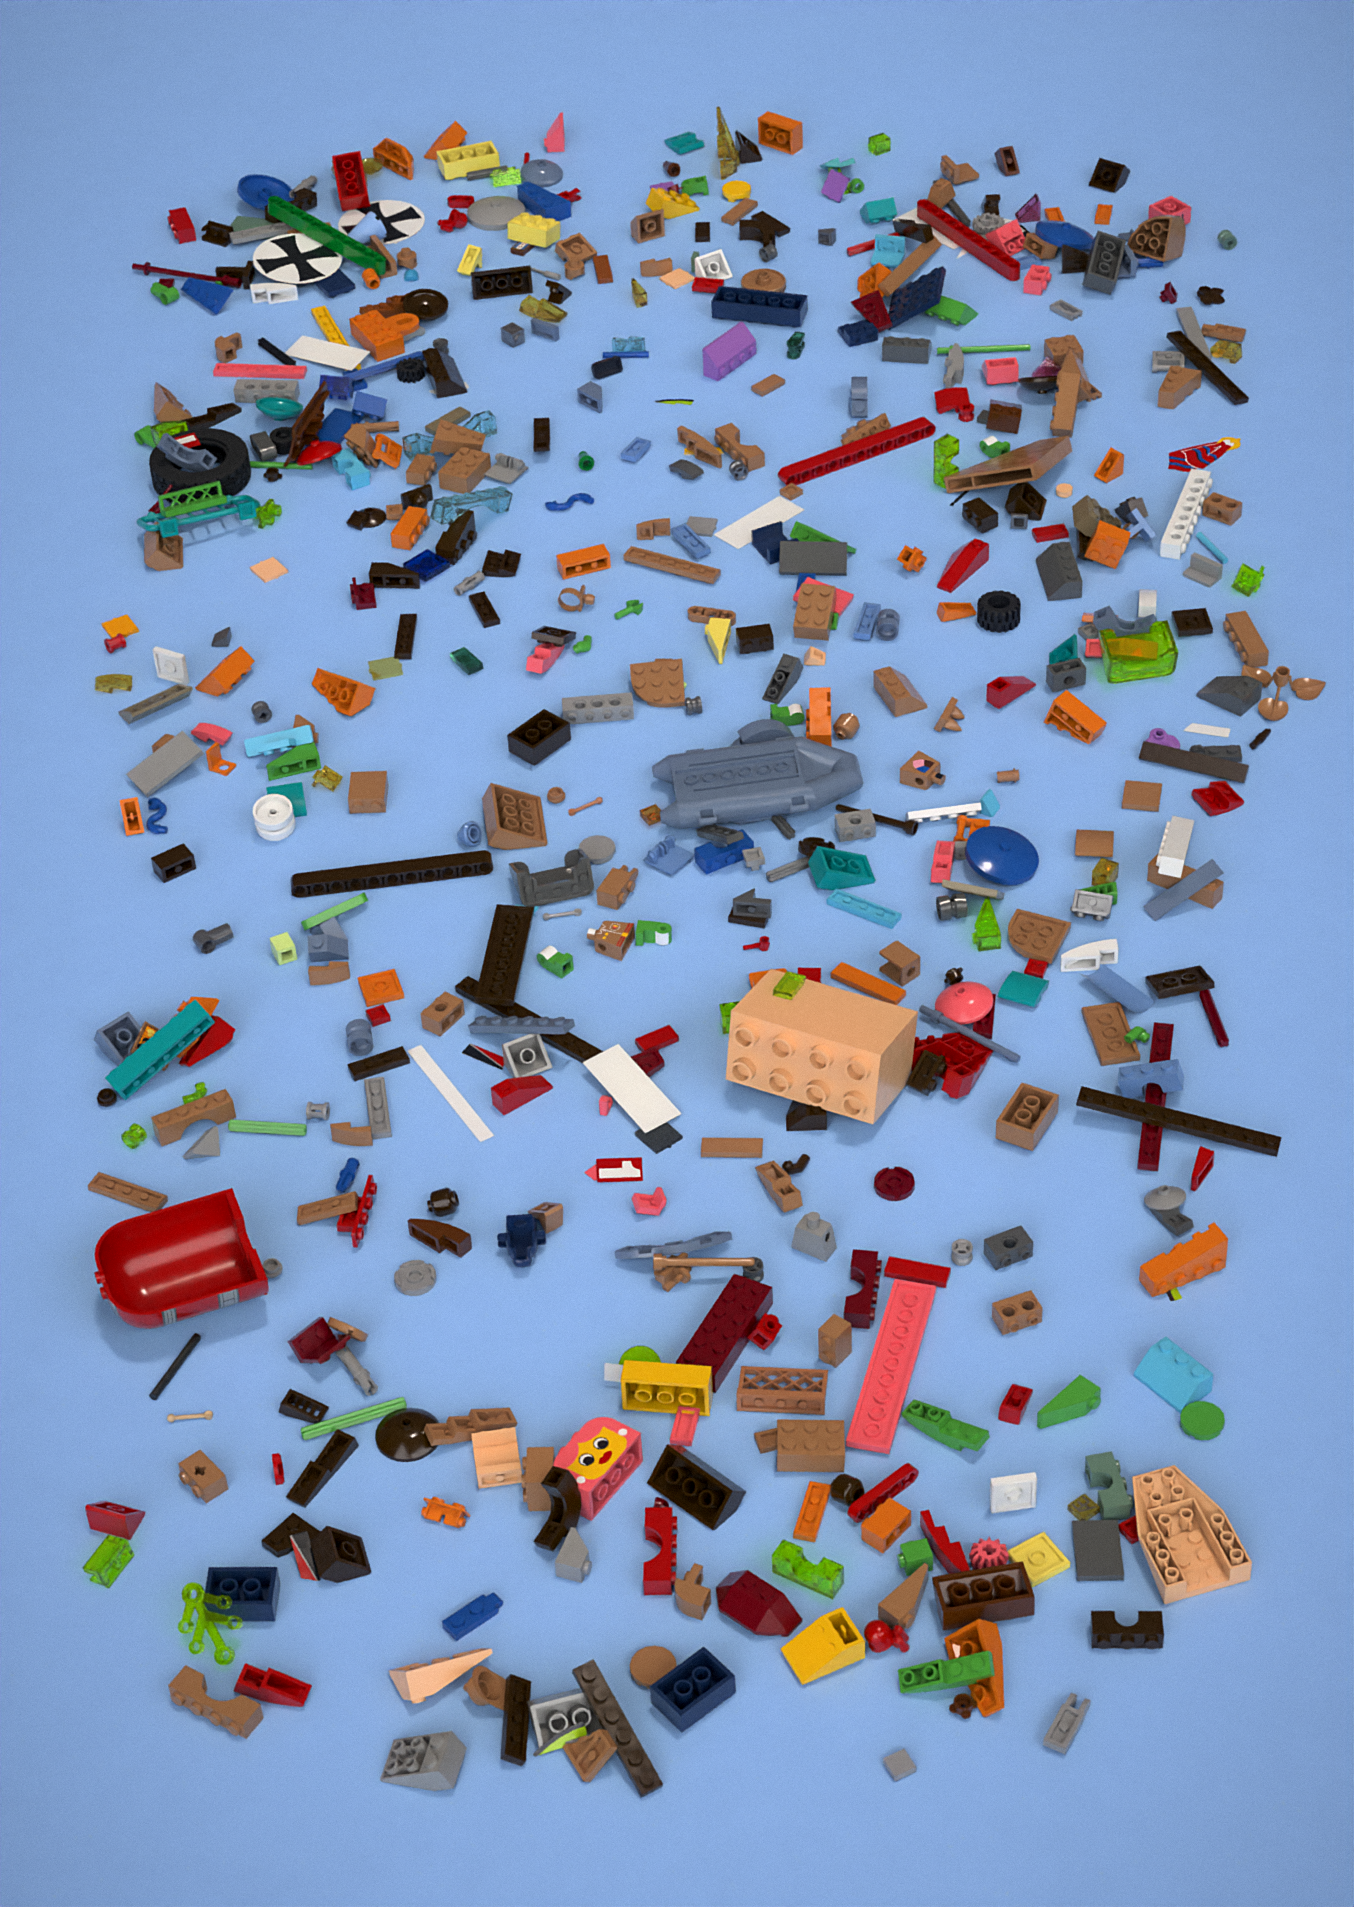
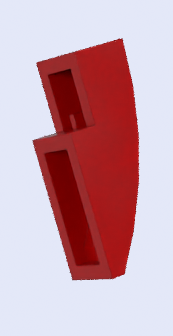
M245 1663L236 1682L234 1692L269 1703L303 1707L312 1685L269 1667L266 1672Z

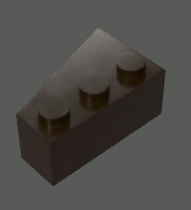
M455 508V516L453 520L449 519L448 525L450 526L447 532L443 531L435 547L436 560L438 562L455 565L477 539L473 510Z

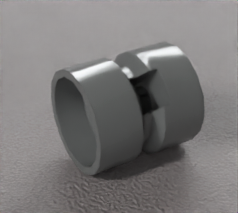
M964 893L953 894L951 898L948 895L936 897V909L940 921L951 920L953 916L956 919L967 917L968 909Z

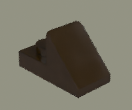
M1000 194L985 195L981 203L984 214L990 213L992 215L995 213V215H999L998 204L1001 200Z
M550 280L546 281L545 286L550 289L549 302L560 305L571 296L572 291L562 284Z

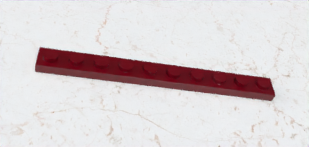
M1154 1022L1149 1063L1170 1060L1174 1024ZM1147 1083L1145 1102L1165 1107L1167 1093H1163L1162 1088L1158 1084ZM1142 1123L1137 1169L1158 1171L1162 1127Z

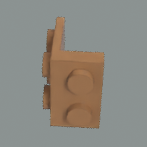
M947 155L941 156V172L954 185L979 178V174L968 163L956 165Z

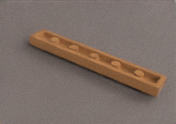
M633 546L623 555L624 561L714 584L721 575V570Z

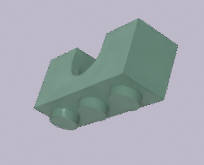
M1112 1451L1085 1456V1473L1090 1487L1102 1486L1107 1488L1098 1491L1097 1507L1102 1520L1130 1518V1508H1133L1132 1496L1127 1495L1126 1480L1120 1476V1464L1118 1460L1114 1459Z

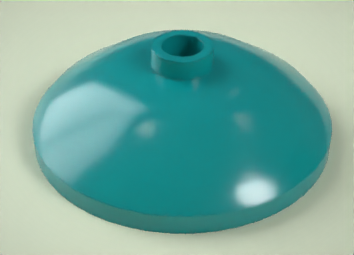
M266 397L256 401L258 410L266 416L274 418L275 421L290 419L303 411V405L291 399Z

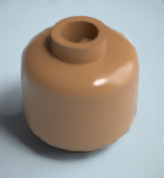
M852 713L841 714L833 725L836 736L842 740L852 739L860 727L858 718Z

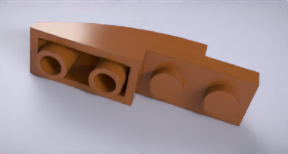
M407 294L387 297L386 303L368 304L360 307L359 313L362 315L371 310H377L384 318L406 313L403 308V299Z

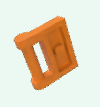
M378 433L375 436L376 444L375 449L372 451V457L374 459H381L387 465L396 469L400 464L403 446ZM382 443L385 445L384 452L381 450Z
M959 815L956 821L958 825L953 842L968 840L963 837L965 827H970V836L975 830L990 826V820L967 818L965 815Z

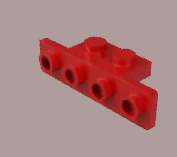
M368 1175L363 1195L358 1197L357 1211L341 1214L337 1223V1231L351 1232L353 1247L358 1248L359 1241L363 1240V1227L368 1224V1210L372 1209V1197L377 1193V1183H374L373 1175Z

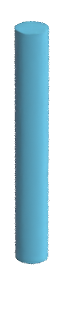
M1202 532L1196 534V537L1223 564L1228 562V558Z

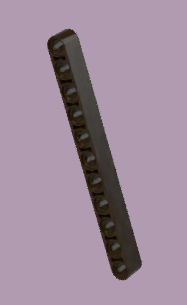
M481 850L294 874L291 877V893L294 897L303 898L490 874L493 871L491 853Z

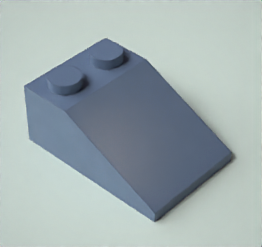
M128 1011L97 1030L94 1041L102 1052L119 1066L126 1057L133 1054L130 1051L141 1027Z

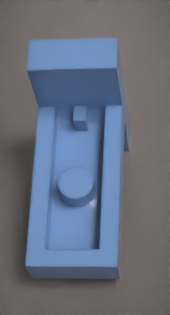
M1137 508L1126 515L1132 523L1124 529L1131 532L1130 538L1138 532L1144 541L1147 542L1156 535Z

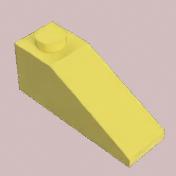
M710 618L709 624L705 625V635H708V643L718 663L723 664L731 635V619Z

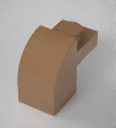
M238 332L225 338L219 336L215 340L217 359L223 363L236 359V350L243 348L241 334Z
M694 1563L691 1570L685 1573L683 1580L679 1578L675 1580L676 1605L685 1615L703 1620L711 1605V1589L701 1586L704 1580L703 1566Z

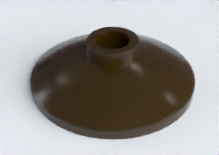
M369 507L359 510V512L369 516L364 528L377 527L386 520V513L382 509Z

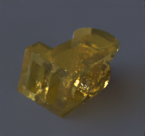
M1219 340L1211 346L1210 353L1215 358H1227L1230 363L1236 364L1242 358V344Z

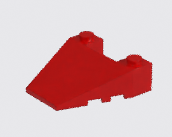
M959 1032L943 1034L941 1038H934V1035H929L927 1039L919 1040V1037H915L911 1071L914 1070L924 1050L937 1056H945L947 1068L942 1075H939V1077L944 1079L941 1090L956 1099L970 1093L993 1054V1050Z

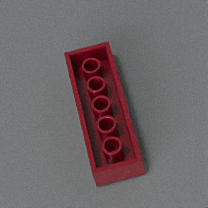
M733 1274L677 1359L676 1364L712 1366L713 1392L716 1393L750 1341L747 1338L757 1321L765 1313H768L773 1305L772 1287Z

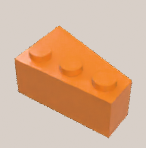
M831 687L809 688V709H806V738L832 747Z
M1067 690L1053 700L1043 722L1057 726V729L1060 731L1066 730L1071 733L1072 737L1087 744L1092 743L1103 733L1107 722Z

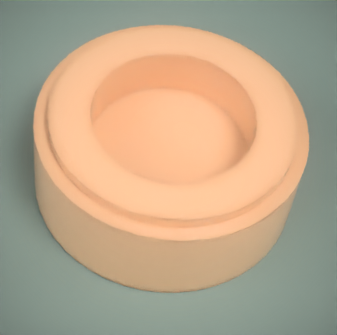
M1062 483L1057 485L1056 494L1059 497L1067 498L1072 495L1073 487L1070 484Z

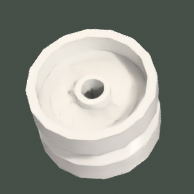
M268 794L256 801L253 806V817L259 836L266 840L279 841L293 833L295 829V816L293 814V806L288 798L279 794Z

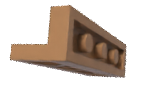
M376 235L370 236L371 245L367 247L386 257L387 272L378 276L383 279L398 275L394 258Z

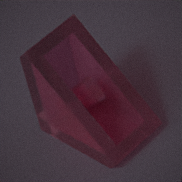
M1037 194L1015 213L1019 223L1040 221L1041 201Z
M1047 355L1032 372V377L1057 376L1058 371L1062 368Z

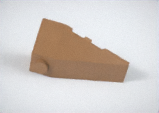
M1070 348L1064 358L1065 363L1061 365L1062 369L1057 373V381L1058 378H1061L1062 372L1081 374L1079 403L1090 398L1091 384L1080 357Z
M156 382L154 388V413L157 416L156 419L161 423L174 424L181 422L183 419L192 418L191 413L187 409H182L184 405L178 402L177 398L168 389Z

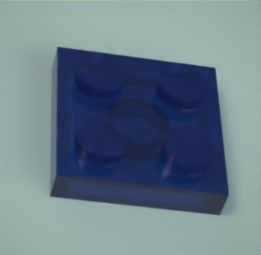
M426 549L403 563V568L419 573V578L427 582L450 568V562Z

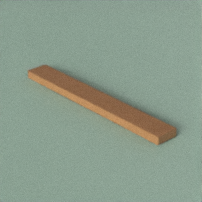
M935 236L928 243L922 242L878 287L887 297L890 296L942 244Z

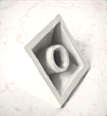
M722 249L695 258V277L724 280L733 277Z

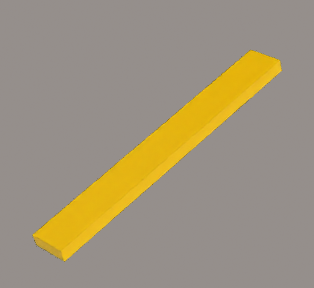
M326 306L312 308L311 314L327 341L349 346ZM360 363L355 367L357 370H361Z

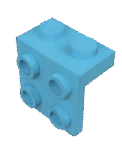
M876 234L875 251L871 259V265L874 266L880 262L885 267L896 268L901 264L905 255V237Z

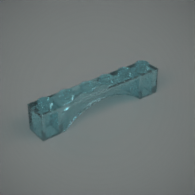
M490 410L475 414L463 425L465 428L485 434L486 437L497 434L496 417ZM414 433L402 437L404 454L410 461L414 459L417 453L419 455H433L430 453V449L435 436Z
M498 486L497 488H487L486 490H476L471 493L466 492L460 495L434 499L430 518L441 525L452 523L465 511L477 506H486L497 514L508 512L513 493L503 486Z

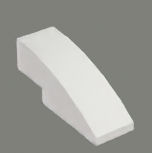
M283 283L250 285L253 304L267 301L269 304L298 300L296 285Z
M1139 589L1138 617H1146L1154 614L1156 617L1157 590Z
M1117 939L1092 942L1069 950L1061 955L1060 971L1098 970L1100 964L1118 963L1119 949Z

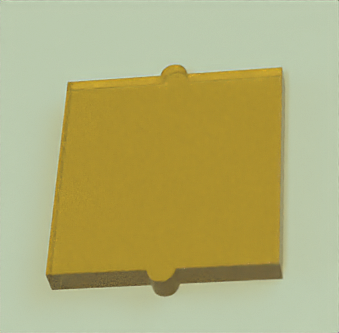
M389 657L368 661L369 673H371L373 681L403 675L402 664L398 658Z

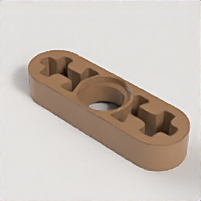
M692 606L688 609V619L692 622L709 624L710 618L731 619V626L736 623V614L730 610Z

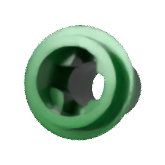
M580 452L578 454L579 467L585 471L591 470L594 466V459L587 452Z

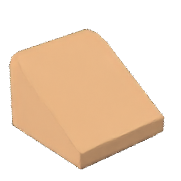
M810 646L804 655V665H825L826 653Z

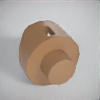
M408 247L402 248L397 254V264L414 269L417 266L416 253Z
M577 257L570 258L564 265L565 277L569 280L585 274L584 263Z

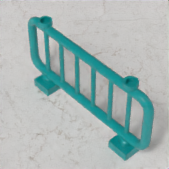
M226 495L227 503L192 511L202 510L206 514L195 516L192 512L184 513L190 516L188 518L179 519L172 516L165 519L166 517L162 516L161 513L149 512L147 516L137 520V525L146 531H160L161 537L165 538L179 535L178 526L236 513L239 514L241 521L257 517L256 509L260 506V502L249 495L235 497ZM231 504H234V505L237 506V507L228 508V509L222 507V506H224V505H231ZM215 507H218L219 509H221V510L215 511V512H210V511L206 510V509L215 508ZM157 521L159 523L156 525L147 524V522Z

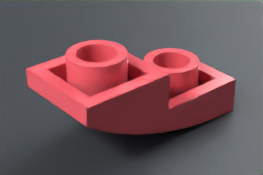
M199 723L191 731L192 735L204 742H207L210 738L222 746L231 738L233 733L225 728L209 723Z

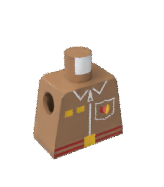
M604 921L599 930L589 928L587 939L594 940L596 952L622 961L635 939L634 924Z

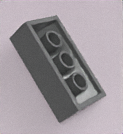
M1070 542L1051 544L1036 558L1037 568L1048 601L1082 598V578Z

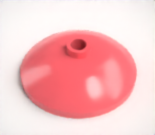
M972 981L955 983L943 990L937 997L935 1010L942 1012L945 1017L961 1025L970 1024L982 1019L989 1013L993 1006V995L990 989L981 983Z

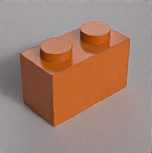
M889 1497L884 1503L878 1505L870 1518L867 1517L862 1522V1541L884 1553L911 1526V1510Z

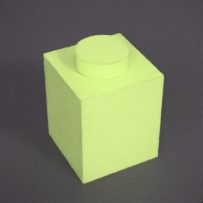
M288 932L269 938L272 953L279 965L297 960L295 944Z

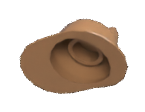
M477 1666L473 1670L472 1677L464 1684L463 1689L475 1704L479 1706L492 1705L504 1710L506 1680L484 1666Z

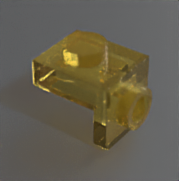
M325 765L321 771L318 769L312 777L315 779L312 786L315 787L319 782L333 792L343 776Z

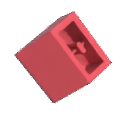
M1017 219L985 234L990 243L1009 256L1025 249L1023 247L1025 237Z
M1016 357L984 360L982 370L987 385L1018 382L1019 365Z

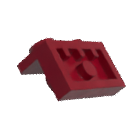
M352 578L353 584H350L352 604H356V609L377 608L373 583L356 585V578Z

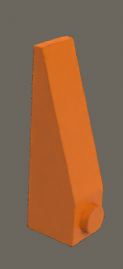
M317 668L312 681V685L320 694L328 699L327 701L330 704H333L338 712L353 716L370 705L376 689Z

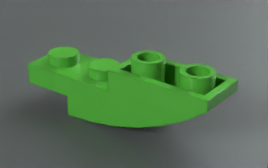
M915 1399L902 1412V1417L917 1429L958 1451H962L966 1447L978 1452L990 1438L988 1430L951 1418L950 1411Z
M990 1651L947 1661L938 1659L898 1669L900 1691L902 1694L952 1689L976 1684L977 1680L995 1676L992 1652Z

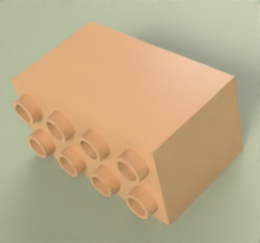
M770 969L731 1010L726 1080L807 1105L822 1107L821 1109L874 1124L906 1086V1082L911 1075L918 1011Z

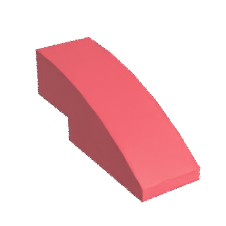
M547 642L536 646L535 653L527 657L526 670L540 674L544 673L556 662L565 644L562 647L554 646L553 643Z
M937 840L931 868V882L942 883L943 879L950 881L955 854V842Z

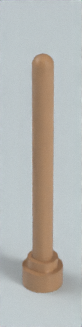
M653 1254V1271H662V1268H666V1266H753L755 1264L753 1258H666L662 1254Z

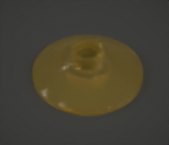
M362 159L364 171L368 175L378 172L383 168V162L380 159Z

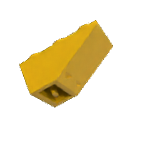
M660 187L658 189L651 188L645 203L652 211L663 209L664 218L667 219L700 210L696 202L691 200L688 194H678L673 190L666 191Z
M841 1607L819 1617L781 1648V1652L801 1684L804 1685L864 1659L865 1640L845 1609Z

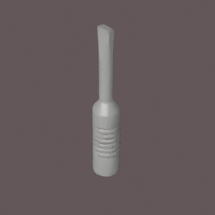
M531 267V271L544 274L545 277L555 280L561 279L560 274L541 271Z

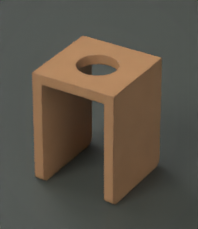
M894 941L879 951V954L889 961L881 966L879 971L903 987L920 975V956L899 941Z

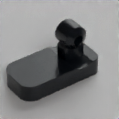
M613 356L593 363L591 366L593 377L601 379L621 372L623 370L621 358Z

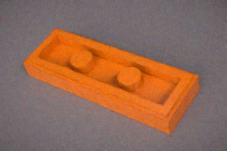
M809 1481L793 1532L794 1539L816 1542L831 1494V1485Z

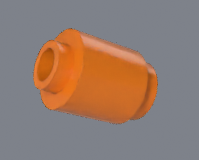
M368 268L363 271L362 279L367 287L371 289L378 288L380 278L375 270Z

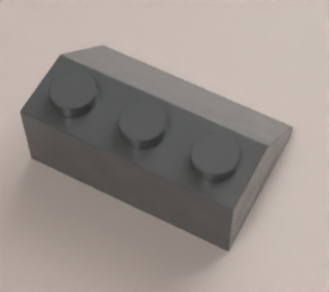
M893 336L884 337L882 361L928 364L932 350L931 340L908 337L896 338Z

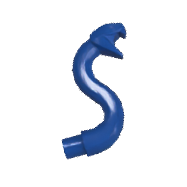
M578 493L569 497L565 503L558 504L557 501L546 502L545 506L548 510H565L578 500L593 504L594 498L586 493Z
M150 798L148 800L150 805L148 809L160 810L148 818L146 827L152 833L166 834L168 827L154 824V822L166 814L167 807L160 799Z

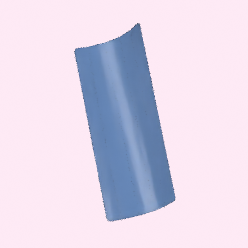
M1104 964L1090 975L1081 974L1134 1013L1147 1011L1155 1002Z

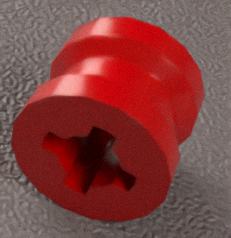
M965 402L959 405V420L970 422L974 419L973 411L975 406L972 403Z

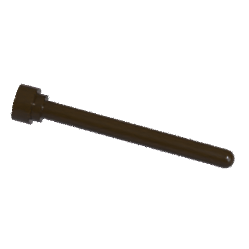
M837 804L835 807L837 811L843 813L860 810ZM872 813L876 822L902 828L906 834L915 835L918 830V821L910 819L904 822Z

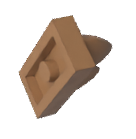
M952 697L934 727L936 731L940 732L943 727L952 731L962 730L954 720L965 718L962 711L955 706L958 701L956 698Z

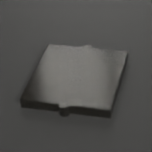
M667 1122L647 1133L642 1129L634 1132L635 1136L655 1154L660 1153L666 1148H671L673 1144L683 1139V1136Z

